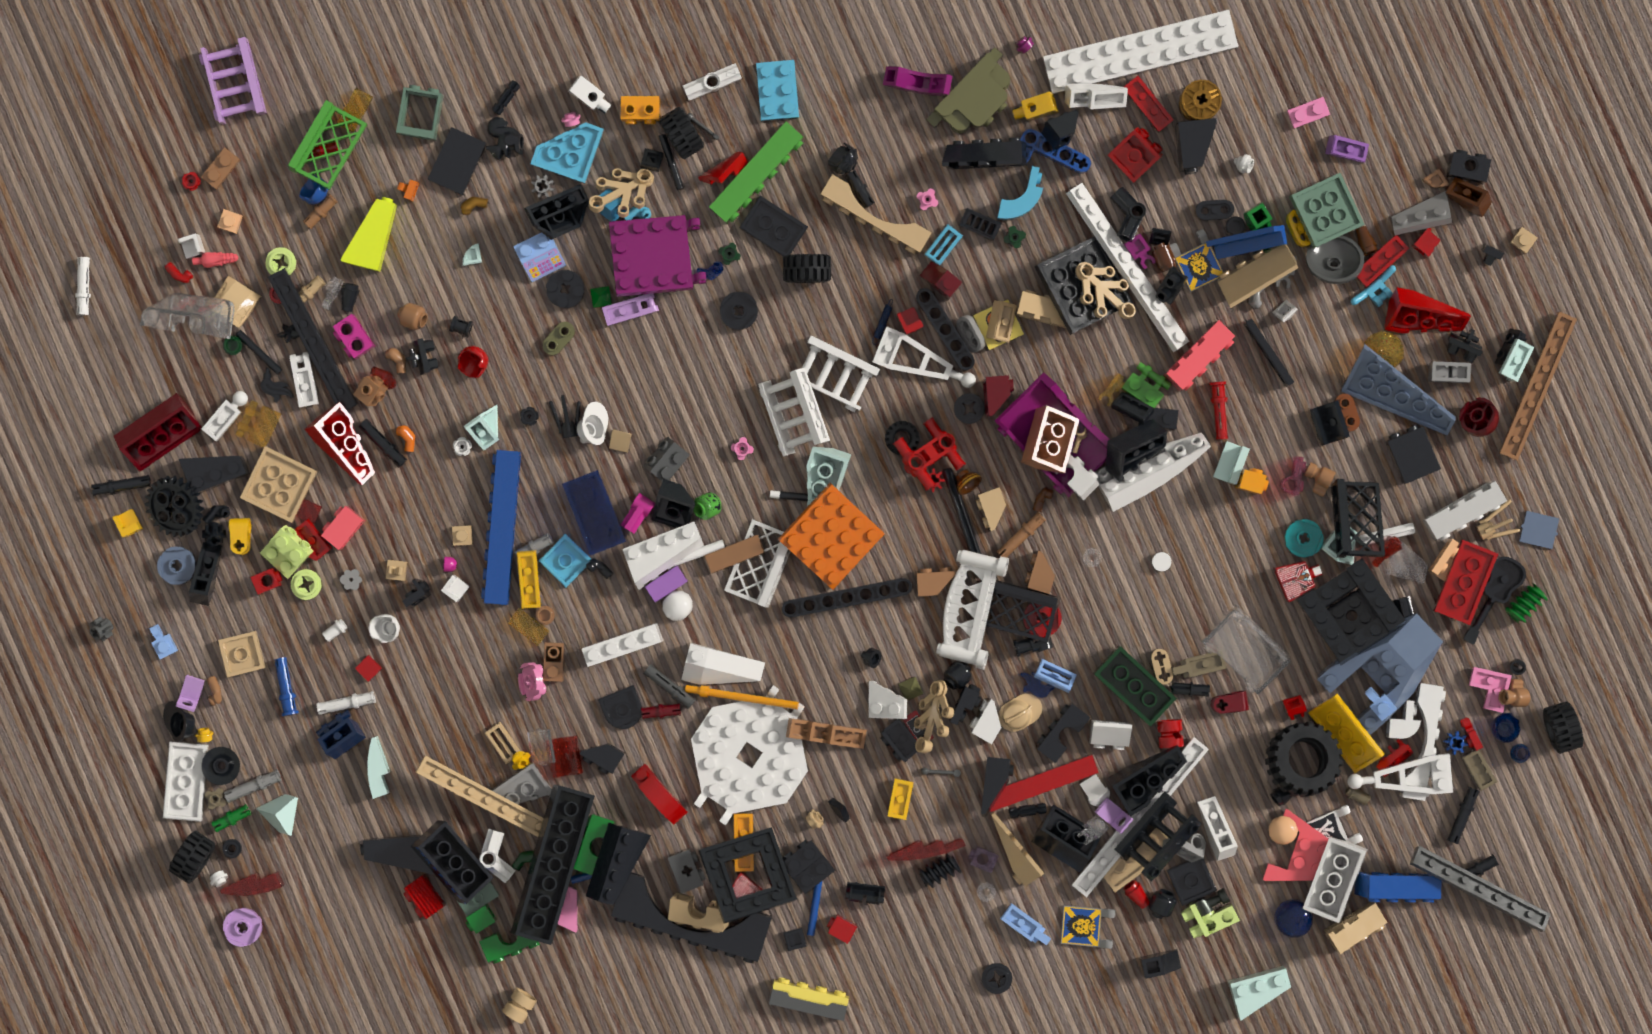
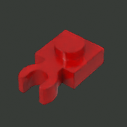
M1467 717L1461 719L1460 723L1465 730L1467 736L1465 742L1468 744V747H1472L1476 751L1483 748L1470 719Z

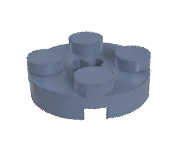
M170 547L159 557L157 570L159 575L169 584L181 585L193 578L197 563L190 550L184 547ZM175 560H179V563L182 564V567L179 568V571H176L175 568H172V564H175Z

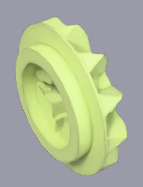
M279 247L268 253L265 264L271 275L278 272V269L280 271L284 268L291 275L296 269L297 260L289 249ZM284 256V262L288 264V266H281V268H278L279 264L276 263L274 259L281 260Z
M310 569L298 571L291 580L292 592L296 597L303 600L313 599L322 588L321 578ZM304 578L307 581H314L309 586V591L306 588H299L304 583Z

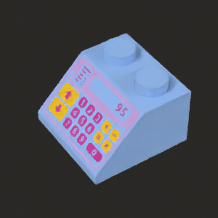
M542 232L513 246L531 282L566 266L554 239L551 240Z

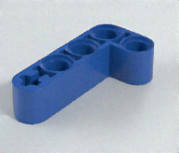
M1034 129L1026 130L1020 141L1026 142L1027 162L1034 151L1079 174L1086 173L1091 166L1089 157L1066 145L1056 150L1052 149L1050 152H1045L1042 145L1048 141L1040 132ZM1033 134L1036 140L1034 143H1028L1025 140V136ZM1067 151L1070 155L1069 160H1062L1059 156L1060 152ZM1075 155L1077 156L1075 160L1078 162L1084 160V164L1087 167H1083L1082 169H1080L1078 163L1073 162V165L1069 163L1072 161Z

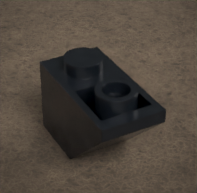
M1077 110L1064 112L1061 116L1052 117L1045 122L1041 134L1054 150L1070 143L1076 129Z
M610 743L583 749L580 752V755L583 756L581 758L583 761L590 765L592 763L599 766L598 769L607 775L609 772L614 773L625 752Z
M1177 949L1139 957L1145 979L1165 975L1181 968Z

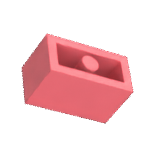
M349 506L340 507L335 512L334 516L336 518L332 523L327 522L322 528L323 534L321 536L338 550L344 548L366 521Z

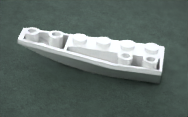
M1202 433L1166 443V446L1149 460L1145 458L1138 463V468L1135 471L1131 469L1124 474V479L1121 482L1105 470L1106 466L1094 472L1098 476L1096 479L1100 484L1098 487L1109 507L1114 512L1168 482L1196 461L1211 446Z

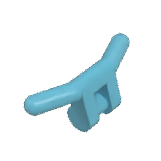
M1394 265L1389 266L1373 283L1353 297L1350 301L1351 304L1357 305L1369 297L1377 307H1380L1386 298H1391L1393 293L1384 282L1396 271V267ZM1380 289L1382 293L1377 296L1374 292Z

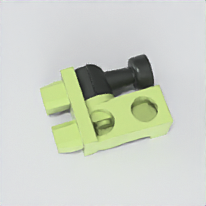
M1224 888L1218 890V895L1209 899L1200 898L1189 903V907L1181 912L1185 922L1193 918L1198 922V924L1189 928L1193 938L1202 935L1207 937L1240 921L1231 903L1216 912L1212 908L1220 902L1223 904L1230 902Z

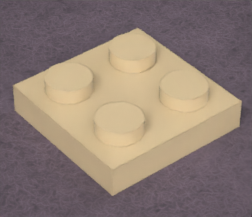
M257 631L218 640L227 677L266 668Z

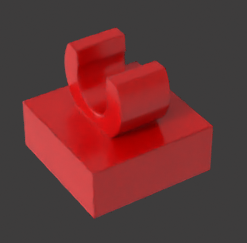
M1301 695L1282 700L1285 711L1291 720H1294V715L1299 713L1301 717H1304V712L1307 709Z

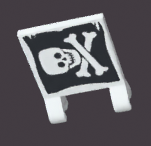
M1344 805L1306 822L1328 839L1332 837L1353 844L1363 841L1360 833L1347 838L1339 817L1351 812L1348 805Z

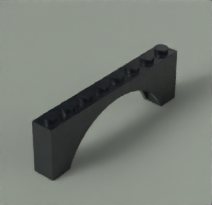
M631 872L620 892L611 915L615 917L614 920L617 922L625 923L629 921L636 928L644 929V927L651 928L653 933L662 935L664 932L670 934L669 937L680 941L683 938L688 940V944L694 946L702 944L706 946L707 950L713 952L721 950L725 952L724 955L735 958L737 955L743 957V961L752 964L754 961L758 962L772 919L771 915L759 912L747 916L739 923L726 928L720 933L695 930L675 924L674 921L668 920V917L652 900L646 886L645 877Z

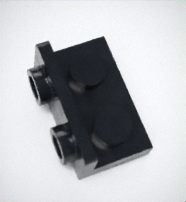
M416 578L412 580L418 590L413 589L405 595L406 599L402 602L407 608H413L431 596L429 593L431 588L425 580Z

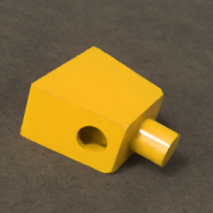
M1051 92L1022 100V106L1012 109L1015 120L1026 117V120L1031 121L1059 113L1054 94ZM1036 105V110L1031 112L1030 107Z

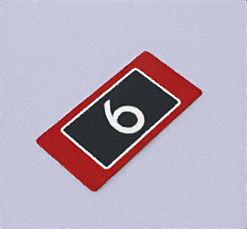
M915 710L907 715V719L902 720L917 740L920 737H924L926 727L923 730L914 727L915 719L920 717Z

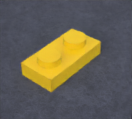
M894 779L888 817L906 820L914 782Z

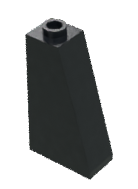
M422 835L371 838L363 840V844H360L361 855H364V860L434 874L411 848V845Z

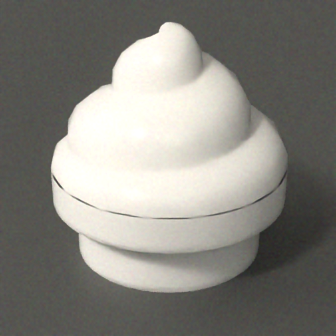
M1245 154L1235 158L1234 164L1240 173H1250L1254 166V159L1250 155Z

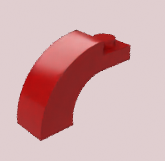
M644 764L631 775L644 795L673 825L688 813L679 800L661 783L648 765Z

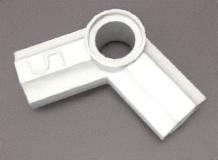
M488 829L479 861L496 877L506 883L516 870L498 856L504 833ZM487 853L493 855V861L490 864L483 862V856Z

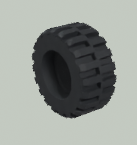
M1298 722L1276 733V736L1269 742L1270 747L1266 749L1265 753L1268 755V758L1265 759V765H1269L1270 768L1267 770L1269 776H1273L1272 782L1274 785L1279 784L1281 791H1288L1289 795L1294 797L1298 795L1300 797L1313 796L1332 786L1336 782L1335 778L1341 773L1339 767L1343 766V760L1339 758V755H1342V749L1337 748L1336 744L1339 742L1337 738H1331L1333 734L1331 731H1324V726L1320 724L1314 725L1313 722ZM1297 742H1305L1311 745L1317 752L1319 767L1317 772L1311 777L1298 775L1289 763L1290 748Z

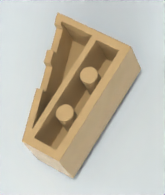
M1370 902L1341 919L1339 923L1336 922L1324 929V932L1334 949L1339 954H1342L1355 944L1367 939L1371 933L1382 930L1387 921L1377 904Z

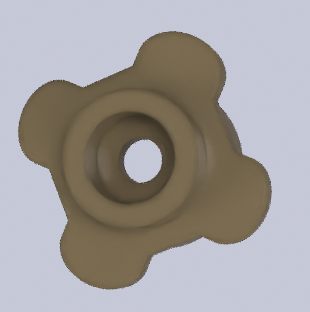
M221 788L205 793L209 809L213 810L217 806L224 807L226 805L223 795L224 791Z

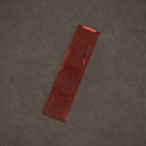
M962 837L944 845L941 838L926 846L923 845L920 839L886 855L888 861L924 859L949 853L966 846Z

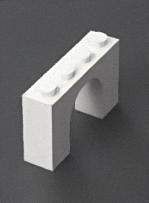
M658 623L584 647L582 652L587 667L660 643L663 641Z

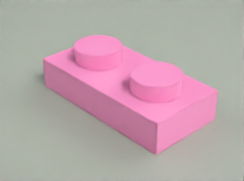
M1324 97L1287 110L1293 129L1330 115Z

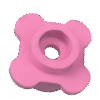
M575 112L567 113L561 121L564 122L565 127L577 125L580 123V114Z
M933 189L917 194L922 210L938 205Z
M741 437L739 442L731 445V450L735 451L739 460H744L747 454H751L754 451V448L747 443L745 437Z

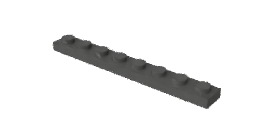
M1421 846L1415 848L1410 865L1540 932L1545 931L1550 913Z

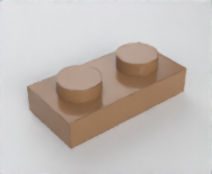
M224 147L201 178L217 190L240 162V159Z

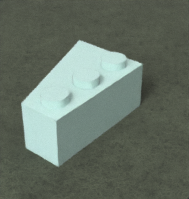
M1284 966L1228 981L1236 1013L1240 1021L1291 988L1287 970Z

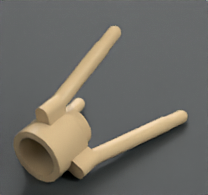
M1508 500L1485 519L1479 521L1480 525L1476 526L1482 540H1490L1520 532V529L1495 533V529L1511 523L1513 519H1508L1496 525H1493L1492 522L1488 523L1489 520L1512 502L1511 500Z

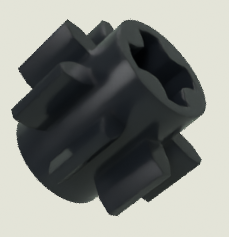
M211 522L205 525V530H202V538H205L206 544L217 546L223 543V538H226V530H223V525Z

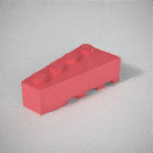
M1218 320L1163 376L1178 391L1183 389L1186 391L1193 384L1192 380L1196 376L1200 377L1207 370L1206 366L1210 362L1213 364L1221 356L1219 352L1223 348L1227 350L1234 343L1232 339L1235 335Z

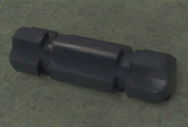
M512 80L509 83L508 89L504 90L497 100L498 103H495L492 107V111L497 115H501L504 111V106L506 107L515 95L514 92H517L520 88L516 81Z
M1045 803L1009 808L1010 818L1047 812Z

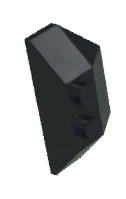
M580 184L524 208L532 225L552 240L581 227L589 199Z

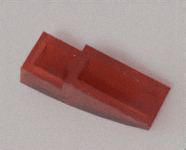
M279 871L262 879L257 872L222 888L220 892L221 894L238 896L257 895L278 889L285 884Z

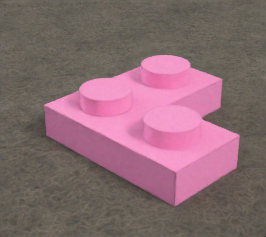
M1473 667L1469 685L1487 689L1484 709L1503 713L1505 705L1499 702L1498 695L1501 690L1509 689L1512 675Z

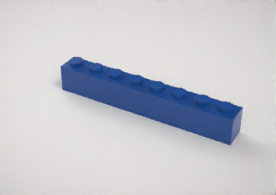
M497 450L492 458V465H495V473L491 474V484H494L493 492H490L489 495L492 511H488V522L491 525L490 530H487L486 533L489 549H485L484 560L487 561V568L483 570V580H486V586L482 587L481 599H484V603L509 605L521 452Z

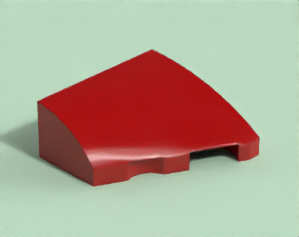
M735 152L701 174L698 178L700 181L711 185L714 182L722 183L730 174L737 176L748 164V161L743 152Z

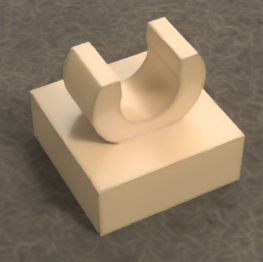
M388 560L386 579L406 581L408 562Z

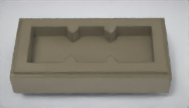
M1473 750L1461 757L1480 791L1497 783L1480 750Z

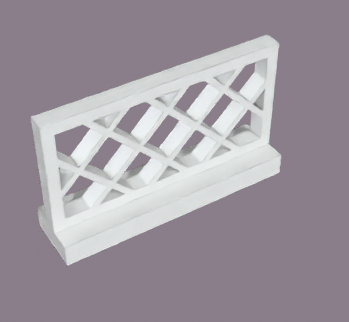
M752 519L745 539L754 536L753 530L755 525L762 527L765 535L759 538L761 540L766 537L770 545L764 551L772 550L774 558L771 562L765 563L762 554L759 555L763 565L753 569L750 560H746L750 571L744 574L740 573V563L734 565L724 591L769 608L791 551L781 542L774 546L771 543L769 536L774 533L782 535L783 531ZM765 568L766 578L758 581L755 571ZM752 573L756 583L746 587L742 577ZM740 578L744 588L739 591L730 589L733 581ZM758 586L760 591L758 598L750 597L748 589Z

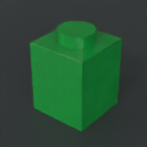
M488 904L468 915L466 917L467 922L465 923L471 932L474 931L477 934L496 922L497 918Z

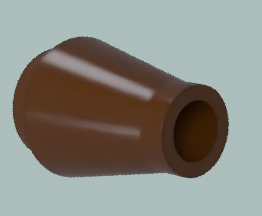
M1363 226L1356 229L1358 245L1362 249L1364 256L1375 253L1378 245L1367 227Z

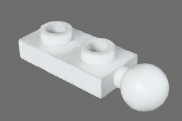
M235 392L232 397V403L225 400L202 427V430L215 441L221 438L242 413L237 408L247 403L248 396L245 392Z

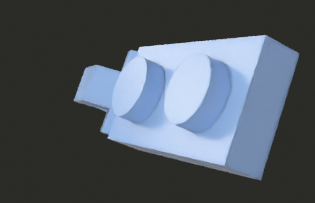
M1012 903L1000 918L1031 942L1036 943L1040 940L1047 945L1051 940L1050 937L1043 933L1046 929L1040 923Z

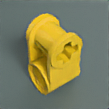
M231 518L229 520L230 548L235 554L245 555L251 549L250 518ZM240 543L244 544L241 550L237 548V545Z

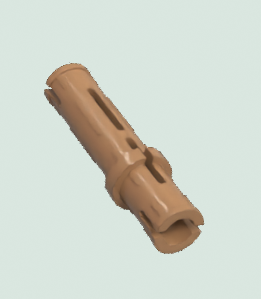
M1037 512L1026 524L1024 522L1022 524L1023 527L996 552L1000 556L1007 558L1030 535L1033 536L1035 534L1034 531L1046 519Z

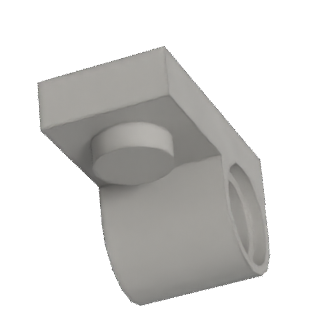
M1193 834L1176 855L1191 863L1203 859L1206 846L1205 839L1201 834ZM1169 838L1163 840L1162 847L1170 840Z

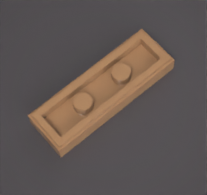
M755 535L707 554L705 558L710 572L713 574L764 554L765 551L759 535Z

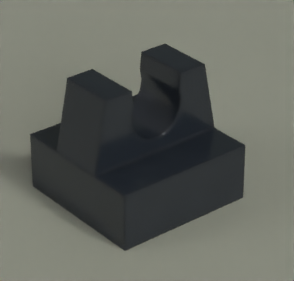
M1484 244L1482 251L1486 253L1483 262L1489 266L1492 265L1495 258L1501 260L1504 255L1502 251L1488 244Z

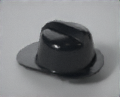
M170 701L163 710V719L175 742L179 743L183 738L196 735L198 731L195 726L194 716L176 707L177 702Z

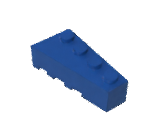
M1359 871L1355 882L1354 894L1369 898V902H1380V899H1386L1387 902H1398V899H1404V902H1416V899H1422V902L1432 903L1434 899H1441L1442 881L1430 874L1408 873L1406 875L1404 873H1391V875H1388L1387 873L1371 872L1370 875Z

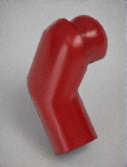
M172 262L165 265V270L177 281L186 284L193 278L190 271L185 270L182 274Z

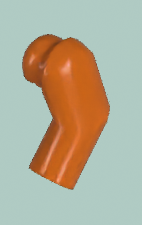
M405 425L398 426L396 434L405 440L404 451L414 452L415 434Z

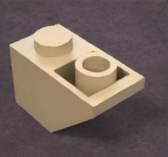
M1000 487L977 495L978 499L975 500L979 511L983 510L985 515L982 518L985 529L989 528L990 531L995 530L1006 507Z

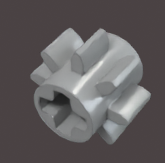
M537 175L538 180L531 182L535 186L531 190L532 193L538 192V198H541L542 195L549 198V191L554 192V189L550 186L554 181L548 182L547 175L544 176V179ZM545 182L547 189L540 191L538 185Z

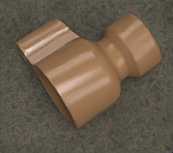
M1310 462L1304 476L1315 479L1313 493L1324 497L1336 472L1327 467L1318 468L1316 464Z
M1511 679L1510 690L1503 689L1499 692L1498 699L1502 705L1526 707L1530 703V693L1526 688H1523L1522 679Z

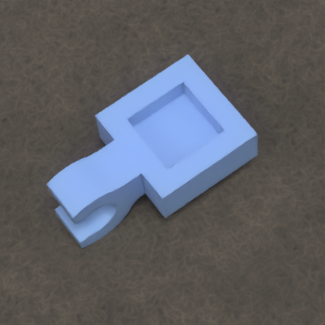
M158 624L149 628L156 639L152 642V645L159 659L178 651L171 635L167 634L164 636Z
M1372 687L1365 691L1367 697L1373 702L1369 707L1381 721L1397 710V707L1385 693L1379 696Z

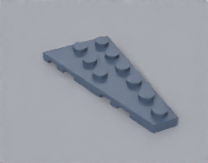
M1364 344L1342 386L1341 392L1448 435L1455 423L1456 417Z

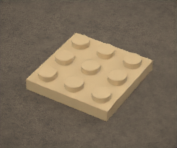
M265 446L240 498L293 523L318 471Z

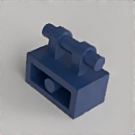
M348 710L338 713L332 721L324 723L316 731L320 737L317 740L325 754L333 759H337L366 738L359 724L349 718L351 713Z

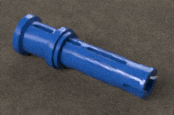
M287 658L274 659L281 694L279 695V700L282 703V716L298 714L299 710H296L294 699L296 694L292 692Z

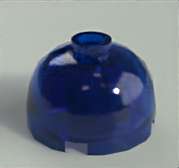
M1289 899L1282 902L1274 914V922L1277 929L1283 935L1290 938H1299L1311 929L1313 914L1303 909L1304 902L1298 899Z

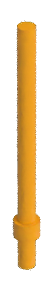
M686 685L685 687L686 693L699 694L700 697L708 698V696L797 710L799 707V702L710 689L709 686L703 685L701 687Z

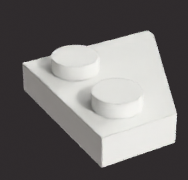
M869 681V718L907 719V699L896 695L888 688L882 687L876 681Z

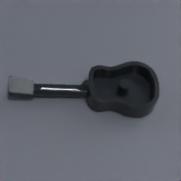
M1498 557L1483 592L1488 599L1473 626L1464 635L1463 640L1474 645L1480 632L1479 629L1494 602H1508L1512 592L1523 584L1526 579V570L1518 561L1510 557Z

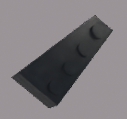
M609 822L586 897L598 902L614 905L651 835Z

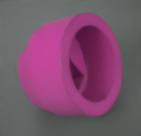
M444 556L443 572H453L457 567L456 560L452 557Z

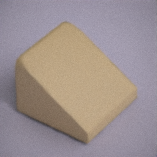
M612 430L609 449L628 453L632 434Z

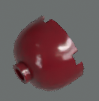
M1481 397L1475 398L1476 400L1472 402L1468 401L1462 407L1459 414L1462 428L1475 437L1488 436L1494 432L1499 422V413L1495 405L1490 400Z

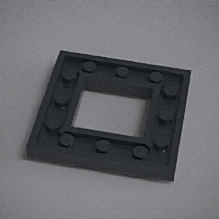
M772 827L699 850L723 923L797 900ZM759 853L771 888L736 898L725 863Z

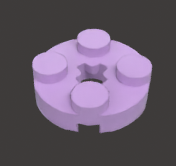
M237 908L229 913L223 922V931L227 940L239 947L254 943L262 932L261 917L249 908ZM246 923L248 929L240 932L238 924Z

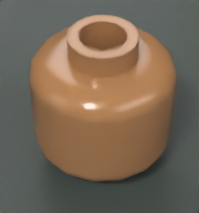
M407 303L398 311L399 322L403 327L419 330L427 322L428 315L422 306Z

